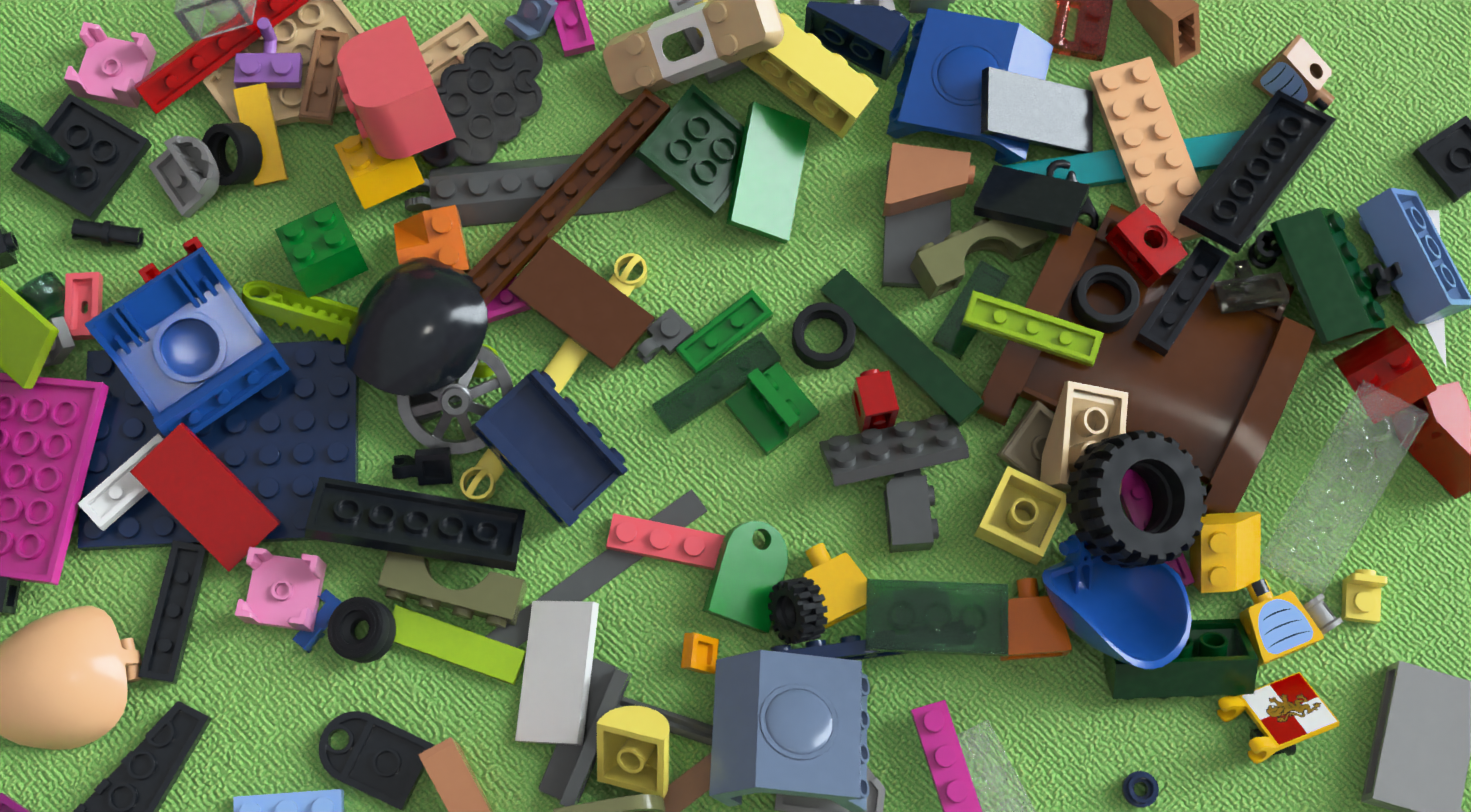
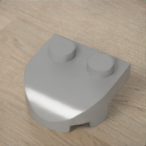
M174 136L164 142L168 149L148 167L181 216L189 218L216 193L220 181L219 170L211 151L202 140L190 136Z

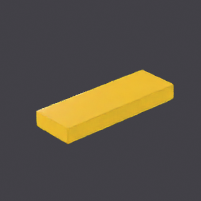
M261 83L233 89L240 123L251 127L257 134L262 147V165L257 177L253 180L254 186L288 180L267 84Z

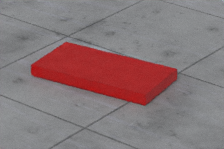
M180 423L130 471L228 572L248 555L249 547H256L281 523L184 423Z

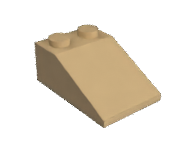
M1072 381L1064 382L1042 453L1041 482L1062 492H1071V486L1067 482L1070 473L1077 471L1074 468V464L1079 456L1085 455L1088 447L1094 443L1101 442L1102 439L1126 433L1128 392Z

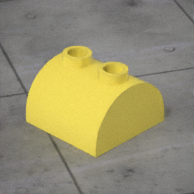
M623 706L605 713L597 722V781L664 798L669 788L670 733L669 723L665 716L654 709L644 706Z

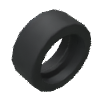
M243 123L214 124L206 131L202 141L207 145L217 163L220 176L219 185L248 184L257 177L262 165V147L257 134L250 126ZM229 136L235 143L238 155L237 166L234 172L230 169L225 154L226 142Z
M1107 264L1094 266L1084 272L1073 291L1071 304L1075 316L1087 328L1103 333L1115 332L1126 326L1139 306L1140 292L1133 277L1120 267ZM1096 283L1111 284L1124 296L1125 306L1123 310L1115 315L1097 312L1087 302L1086 293L1088 288Z
M815 303L807 306L798 314L793 324L792 345L796 355L804 364L815 369L834 368L849 358L854 348L856 327L852 317L844 308L833 303ZM819 318L830 319L836 322L843 332L841 346L836 351L828 354L817 353L811 350L806 345L804 339V331L810 322Z

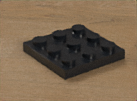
M69 94L14 164L11 171L16 176L94 222L152 144L147 138L74 95Z

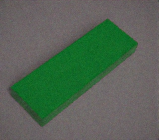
M752 289L676 347L675 353L697 377L773 317V312Z

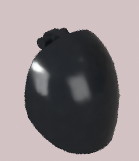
M417 257L401 263L384 274L362 301L350 328L344 349V359L347 366L360 379L373 387L396 395H422L451 384L462 377L472 366L485 339L488 327V310L484 299L479 293L481 288L464 271L452 268L432 258Z

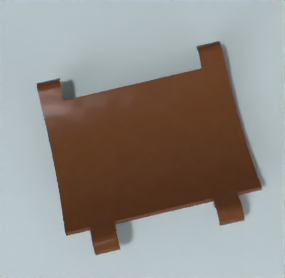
M1111 204L1098 231L1076 222L1071 236L1059 234L1025 307L1084 326L1073 311L1071 304L1073 291L1084 272L1094 266L1107 264L1120 267L1128 272L1136 281L1140 292V300L1134 315L1123 328L1115 332L1104 333L1093 367L1008 340L981 396L984 405L976 413L1005 427L1019 396L1031 402L1039 401L1055 413L1064 382L1066 381L1128 392L1126 433L1144 430L1145 432L1155 431L1162 433L1164 438L1171 437L1180 444L1178 449H1186L1193 457L1191 463L1193 466H1198L1202 473L1199 479L1206 486L1207 496H1203V504L1207 505L1206 514L1234 513L1279 422L1316 330L1282 316L1294 291V286L1271 275L1262 273L1249 301L1212 284L1165 357L1137 341V335L1180 272V269L1174 267L1148 288L1105 239L1119 222L1132 213ZM1096 283L1087 290V302L1094 310L1101 314L1115 315L1120 313L1125 306L1124 296L1111 284Z

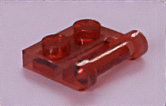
M1055 0L1058 5L1053 34L1048 39V43L1054 46L1052 53L1102 62L1105 54L1113 0ZM1070 7L1078 9L1073 41H1067L1065 38Z

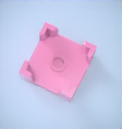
M84 22L79 35L87 47L78 74L73 66H68L64 80L78 97L138 109L141 96L133 86L149 75L157 53L147 35L131 32L130 35L134 42L110 38L106 36L98 24Z
M249 547L246 564L253 569L246 602L243 599H238L235 616L248 624L313 632L320 602L318 595L321 596L327 564L316 555L301 554L302 559L277 556L271 554L267 549Z

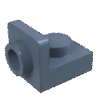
M522 0L517 14L506 17L504 24L513 30L515 36L528 41L544 36L558 3L555 0Z

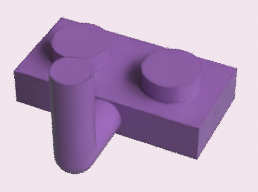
M260 18L257 21V26L264 39L263 53H236L234 84L236 88L266 83L268 88H301L303 68L301 53H276L277 36L268 18Z

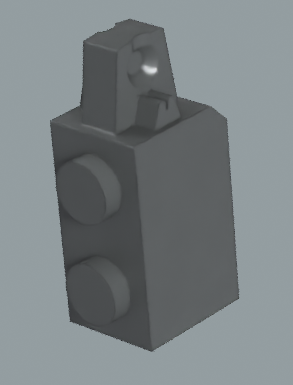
M920 468L896 473L886 484V490L883 493L889 553L930 550L934 539L939 538L938 521L936 518L931 519L930 506H935L933 485H928L927 475H922Z

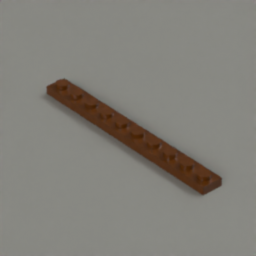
M645 88L469 271L468 275L481 288L479 293L484 299L486 306L537 254L547 240L552 238L656 129L671 110L667 103Z

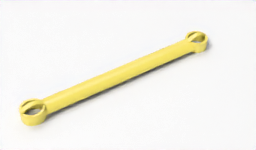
M634 253L620 256L616 260L614 273L608 282L629 297L631 292L641 287L647 279L645 260L640 255ZM628 263L621 276H619L620 268ZM639 264L643 268L642 275L636 280L627 281L634 266ZM567 337L544 369V372L554 380L556 384L554 389L558 393L562 391L589 353L569 337ZM489 448L475 467L467 469L460 479L462 493L469 501L479 503L488 501L495 492L497 480L504 472L500 460ZM476 475L470 483V485L468 486L467 490H465L468 480L472 476ZM487 476L490 479L488 491L480 496H473L480 481Z

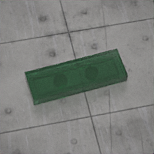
M981 260L935 335L932 344L961 360L978 331L977 329L962 325L972 291L998 298L1010 276Z

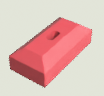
M100 272L66 274L64 319L73 340L95 339L85 323L102 313L103 276ZM88 304V311L84 313V307Z

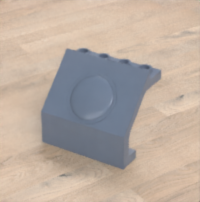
M757 650L717 659L709 796L729 807L742 805L743 795L772 793L824 798L834 801L851 812L867 811V797L869 795L867 763L870 757L867 746V729L870 725V718L867 712V697L870 693L868 676L862 672V661L768 650Z

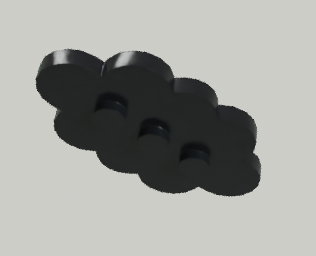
M526 40L513 41L503 50L493 43L480 42L468 49L465 54L464 64H453L447 67L441 75V87L436 89L456 138L419 152L422 159L430 166L438 168L451 165L459 157L471 165L485 164L496 155L498 144H505L515 140L520 134L521 120L530 119L535 116L542 105L543 96L541 88L535 82L543 67L542 52L539 48Z

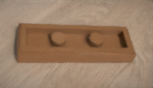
M316 29L298 115L300 122L333 125L340 90L336 77L342 75L337 62V55L341 47L350 39L348 33Z

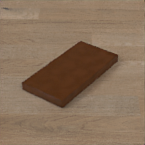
M551 238L547 240L508 287L510 293L612 371L617 368L655 321L654 316Z

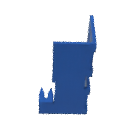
M327 589L321 596L318 595L325 604L317 613L314 631L300 630L292 639L308 653L311 652L312 647L317 641L324 637L323 631L328 627L333 611L342 603Z

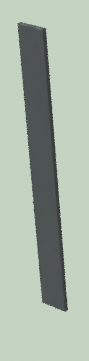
M691 489L649 520L686 527L708 510ZM607 549L535 601H583L644 556ZM532 603L520 611L516 626L507 624L505 629L496 628L485 637L516 648L528 640Z

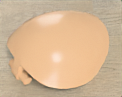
M79 606L57 611L43 616L13 633L0 643V735L19 745L41 749L64 750L85 746L107 734L116 726L124 713L127 703V682L141 680L138 676L142 660L140 651L135 648L134 638L120 640L111 617L104 610L95 606Z

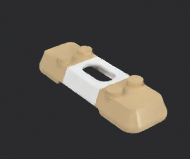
M708 0L614 37L606 45L603 51V58L614 90L623 98L633 100L645 88L654 93L730 63L772 49L783 40L784 28L775 0ZM689 27H696L701 31L704 38V46L700 52L677 61H670L665 57L662 44L667 36Z

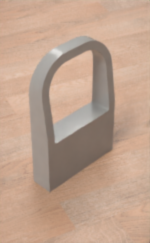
M1397 661L1387 667L1361 802L1394 812H1465L1461 809L1471 755V681L1403 661Z

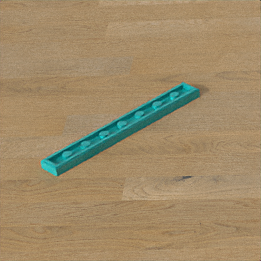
M1246 130L1183 139L1195 172L1216 169ZM1115 149L1003 165V167L1046 175V169L1051 162L1063 159L1070 162L1071 166L1069 169H1056L1054 172L1055 178L1066 179L1068 172L1074 171L1077 181L1088 184L1090 187L1127 182Z

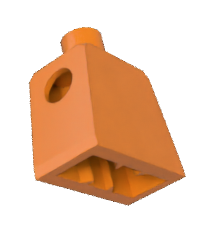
M1037 578L1017 580L1018 598L1007 599L1003 604L1000 660L1067 656L1072 651L1066 625L1053 608L1049 596H1039Z

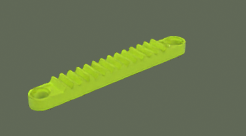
M262 280L247 282L242 288V302L249 312L276 319L278 326H282L286 322L292 330L300 326L303 333L306 334L309 330H313L316 337H320L324 333L330 341L338 337L343 345L347 342L350 328L359 309L316 295L307 298L305 292ZM260 295L265 296V298H254L252 296ZM482 344L498 356L497 351L493 347ZM478 362L472 377L487 378L492 376L494 372L486 363Z

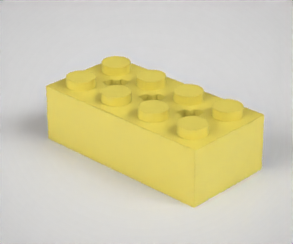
M779 13L784 28V36L780 44L772 49L742 59L741 62L843 139L879 89L874 85L870 77L863 73H858L848 66L847 61L841 55L831 53L822 46L821 41L815 35L805 33L797 27L795 21L789 15Z

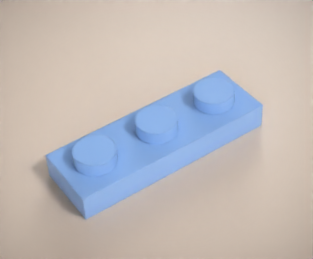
M333 789L233 797V812H344V790Z

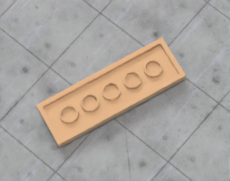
M1151 56L1090 72L1088 76L1090 86L1136 208L1145 204L1158 215L1165 228L1172 236L1178 238L1180 242L1203 237V235L1178 222L1182 211L1201 189V184Z

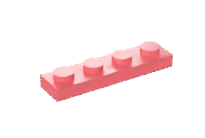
M613 513L606 549L714 571L725 535Z

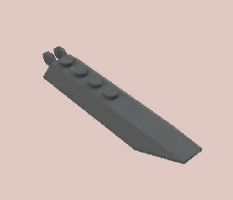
M635 150L573 216L630 211L676 189L637 158L635 153L638 150ZM582 154L430 169L429 179L423 178L425 183L407 190V192L411 193L430 192V198L421 196L406 199L405 209L417 212L456 205L462 227L518 222Z

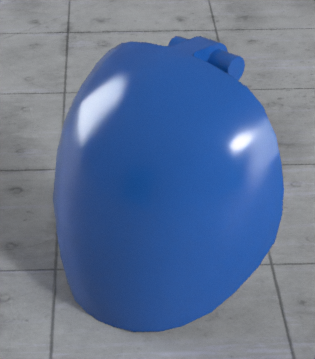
M1076 534L1069 536L1067 541L1061 542L1059 550L1061 554L1066 556L1065 560L1044 570L1042 579L1053 608L1075 634L1094 649L1120 662L1142 669L1163 667L1180 654L1189 638L1192 618L1186 588L1180 575L1166 563L1121 568L1119 565H1110L1103 562L1101 559L1102 555H1092L1086 548L1088 543L1086 541L1080 542Z

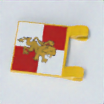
M1300 672L1254 690V694L1224 696L1218 700L1220 709L1217 711V715L1223 722H1229L1246 711L1265 736L1255 737L1248 743L1251 750L1248 751L1247 755L1255 764L1265 761L1279 750L1339 727L1340 723Z

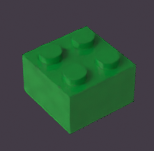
M336 202L275 229L293 272L307 298L369 270Z

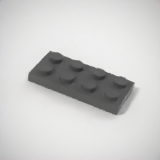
M942 414L933 415L928 419L915 422L903 421L895 426L882 429L870 428L854 435H837L829 440L819 442L821 455L834 486L969 458L968 445L957 425L947 415Z

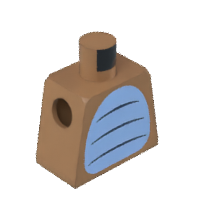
M1299 34L1266 64L1252 82L1255 87L1270 97H1273L1279 90L1303 103L1309 101L1321 112L1326 110L1336 98L1323 87L1324 83L1331 76L1332 69Z

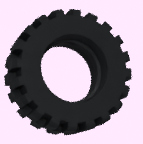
M1138 430L1102 439L1101 442L1094 443L1088 447L1085 455L1079 456L1074 464V468L1077 471L1070 473L1067 482L1071 486V492L1066 493V504H1071L1072 513H1068L1070 523H1075L1077 526L1076 536L1080 542L1086 541L1088 543L1086 548L1092 555H1102V561L1110 565H1119L1121 568H1134L1173 561L1181 556L1182 551H1188L1194 544L1195 539L1192 536L1200 535L1204 523L1200 522L1201 517L1206 516L1207 505L1203 504V496H1207L1206 486H1202L1199 479L1202 476L1199 467L1193 466L1191 463L1193 457L1186 449H1178L1180 444L1171 437L1164 438V435L1159 432ZM1128 469L1135 471L1144 479L1152 496V515L1143 531L1135 527L1128 520L1120 502V485Z

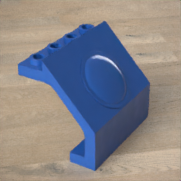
M928 8L925 19L917 21L912 30L913 37L909 51L904 59L905 66L902 77L897 85V96L894 107L889 115L890 121L887 134L898 139L916 132L929 131L986 143L997 150L994 161L1001 165H1009L1026 160L1029 148L1028 143L981 134L982 70L992 67L1045 80L1054 46L1020 23Z
M203 246L85 323L89 332L115 362L154 417L153 422L165 438L180 423H184L194 434L198 433L291 370Z

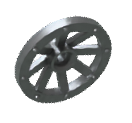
M482 345L474 363L459 380L429 392L438 397L437 400L411 406L410 395H397L398 411L407 430L424 446L428 448L450 447L451 454L471 453L484 448L486 445L470 428L472 424L467 412L482 416L491 408L475 402L473 399L500 387L503 397L513 388V382L502 360L493 351ZM479 360H482L492 369L496 377L470 388L468 384ZM456 395L462 401L455 405L449 401V398ZM440 410L443 412L433 433L426 430L416 418L417 416ZM453 417H457L466 439L450 440L442 438Z

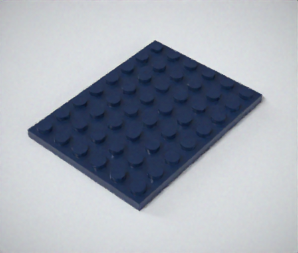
M340 340L272 343L291 370L195 435L281 522L262 542L316 540L305 538V527L319 477L358 483L359 377L347 366L344 359L345 345L341 344ZM105 350L87 352L86 381L103 382L109 386L80 501L157 434L165 439L153 422L154 417ZM150 492L144 495L104 531L92 521L81 507L79 510L78 548L82 551L171 547L173 540L202 545Z

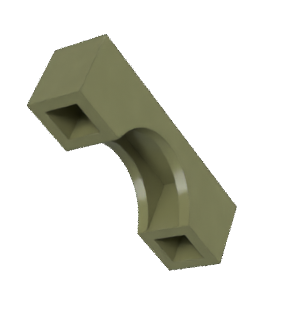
M984 218L975 223L966 232L962 233L961 230H957L945 237L941 243L934 245L933 242H930L920 247L916 251V256L910 268L930 300L958 287L965 275L964 261L967 255L982 250L993 251L1003 255L1011 262H1015L1039 251L1049 236L1044 230L995 219L990 221L989 218Z
M391 551L387 553L377 584L386 592L385 597L399 602H405L406 598L418 600L420 607L433 611H438L440 606L452 609V615L468 620H472L473 615L486 618V624L503 629L506 628L507 624L516 626L528 587L524 579L490 571L480 583L471 588L463 590L448 589L433 580L430 573L429 560L426 557Z

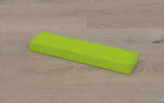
M974 290L972 291L962 321V325L1093 367L1104 335L1103 332Z
M395 605L392 613L396 623V635L393 643L513 686L515 685L525 660L526 651Z

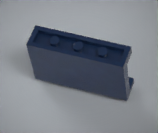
M534 369L470 428L562 528L570 527L579 518L578 515L619 476L624 475L628 469L623 465L625 463L624 457L615 448L611 447L609 449L601 441L602 434L598 428L591 422L585 423L577 414L579 409L576 404L566 396L562 398L554 389L556 387L554 380L546 372L542 371L539 373L538 370Z

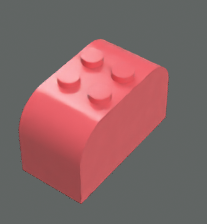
M406 16L360 33L341 47L337 55V62L342 75L336 78L344 94L343 98L346 105L356 119L355 123L362 138L366 139L369 137L378 155L387 159L406 158L456 138Z

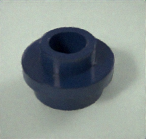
M1136 771L1125 778L1122 792L1129 804L1134 807L1144 808L1156 801L1159 787L1152 775L1144 771ZM1136 783H1140L1145 787L1144 796H1138L1134 792Z

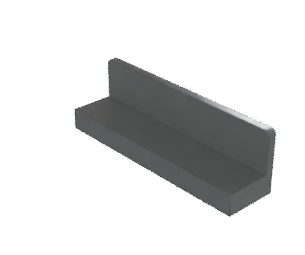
M593 659L583 745H556L539 785V791L559 799V804L565 807L579 804L597 760V722L605 713L619 707L632 673L599 659Z

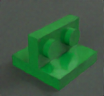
M778 362L764 373L758 367L747 375L746 386L725 401V406L766 456L820 415L817 408Z

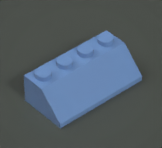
M1389 188L1357 207L1361 216L1359 223L1362 229L1367 234H1370L1375 244L1373 250L1376 257L1382 263H1385L1387 268L1394 262H1398L1403 275L1399 279L1392 281L1391 286L1400 293L1404 301L1403 310L1411 321H1414L1415 324H1429L1471 308V295L1417 191Z

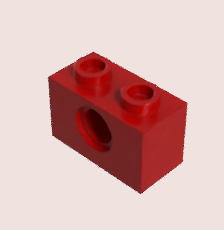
M1145 204L1119 222L1105 237L1108 243L1148 288L1188 255L1180 240L1172 236L1161 223L1158 215ZM1144 240L1148 241L1152 245V248L1149 247Z
M871 369L862 372L860 377L855 378L851 396L860 433L870 428L882 429L894 426L899 406L890 371L880 372L879 369Z

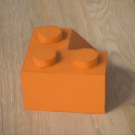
M456 205L422 211L394 224L395 245L399 265L411 258L428 257L452 268L460 269L467 274L471 270L461 219Z

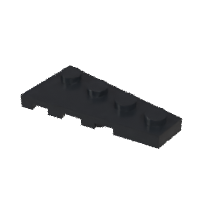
M177 701L145 735L146 738L134 751H130L120 761L121 765L107 779L104 778L85 803L80 804L73 812H158L212 718Z

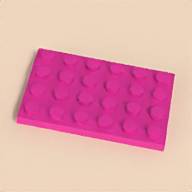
M0 373V577L41 584H59L79 506L78 503L81 499L109 386L103 382L38 376L33 389H23L7 373Z

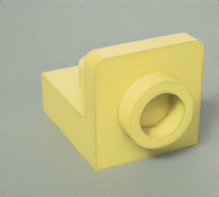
M1357 569L1355 573L1344 578L1342 584L1341 619L1370 624L1379 623L1381 616V588L1387 585V577L1376 575L1375 570Z

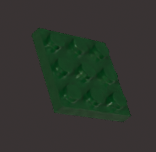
M692 84L638 149L635 156L711 218L732 193L744 126Z

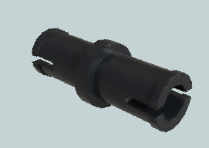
M75 219L72 224L71 234L73 235V240L100 242L104 247H111L114 244L135 247L137 249L142 247L144 241V230L141 227L115 225L113 221L109 220L99 223Z

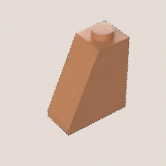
M1126 0L1127 7L1172 66L1177 67L1201 53L1199 4L1194 0Z
M892 143L882 216H893L964 196L967 184L973 185L976 165H970L971 153Z
M452 737L418 754L448 812H493L461 746Z

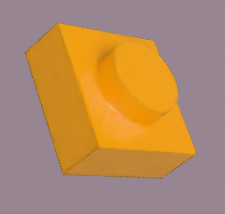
M695 632L685 633L681 668L702 674H715L719 639Z

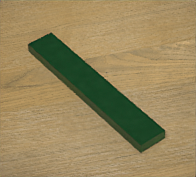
M845 268L820 289L821 294L830 303L844 308L852 317L855 327L957 426L961 427L984 405V401Z

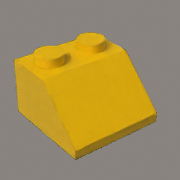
M1259 511L1206 514L1205 517H1201L1200 522L1204 523L1200 535L1192 536L1195 542L1190 547V571L1195 581L1193 585L1200 593L1234 592L1259 581L1261 513Z

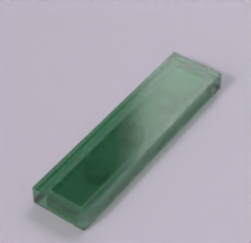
M760 332L652 404V409L670 434H673L746 385L747 375L758 367L764 373L774 364L779 363L781 357L764 334Z

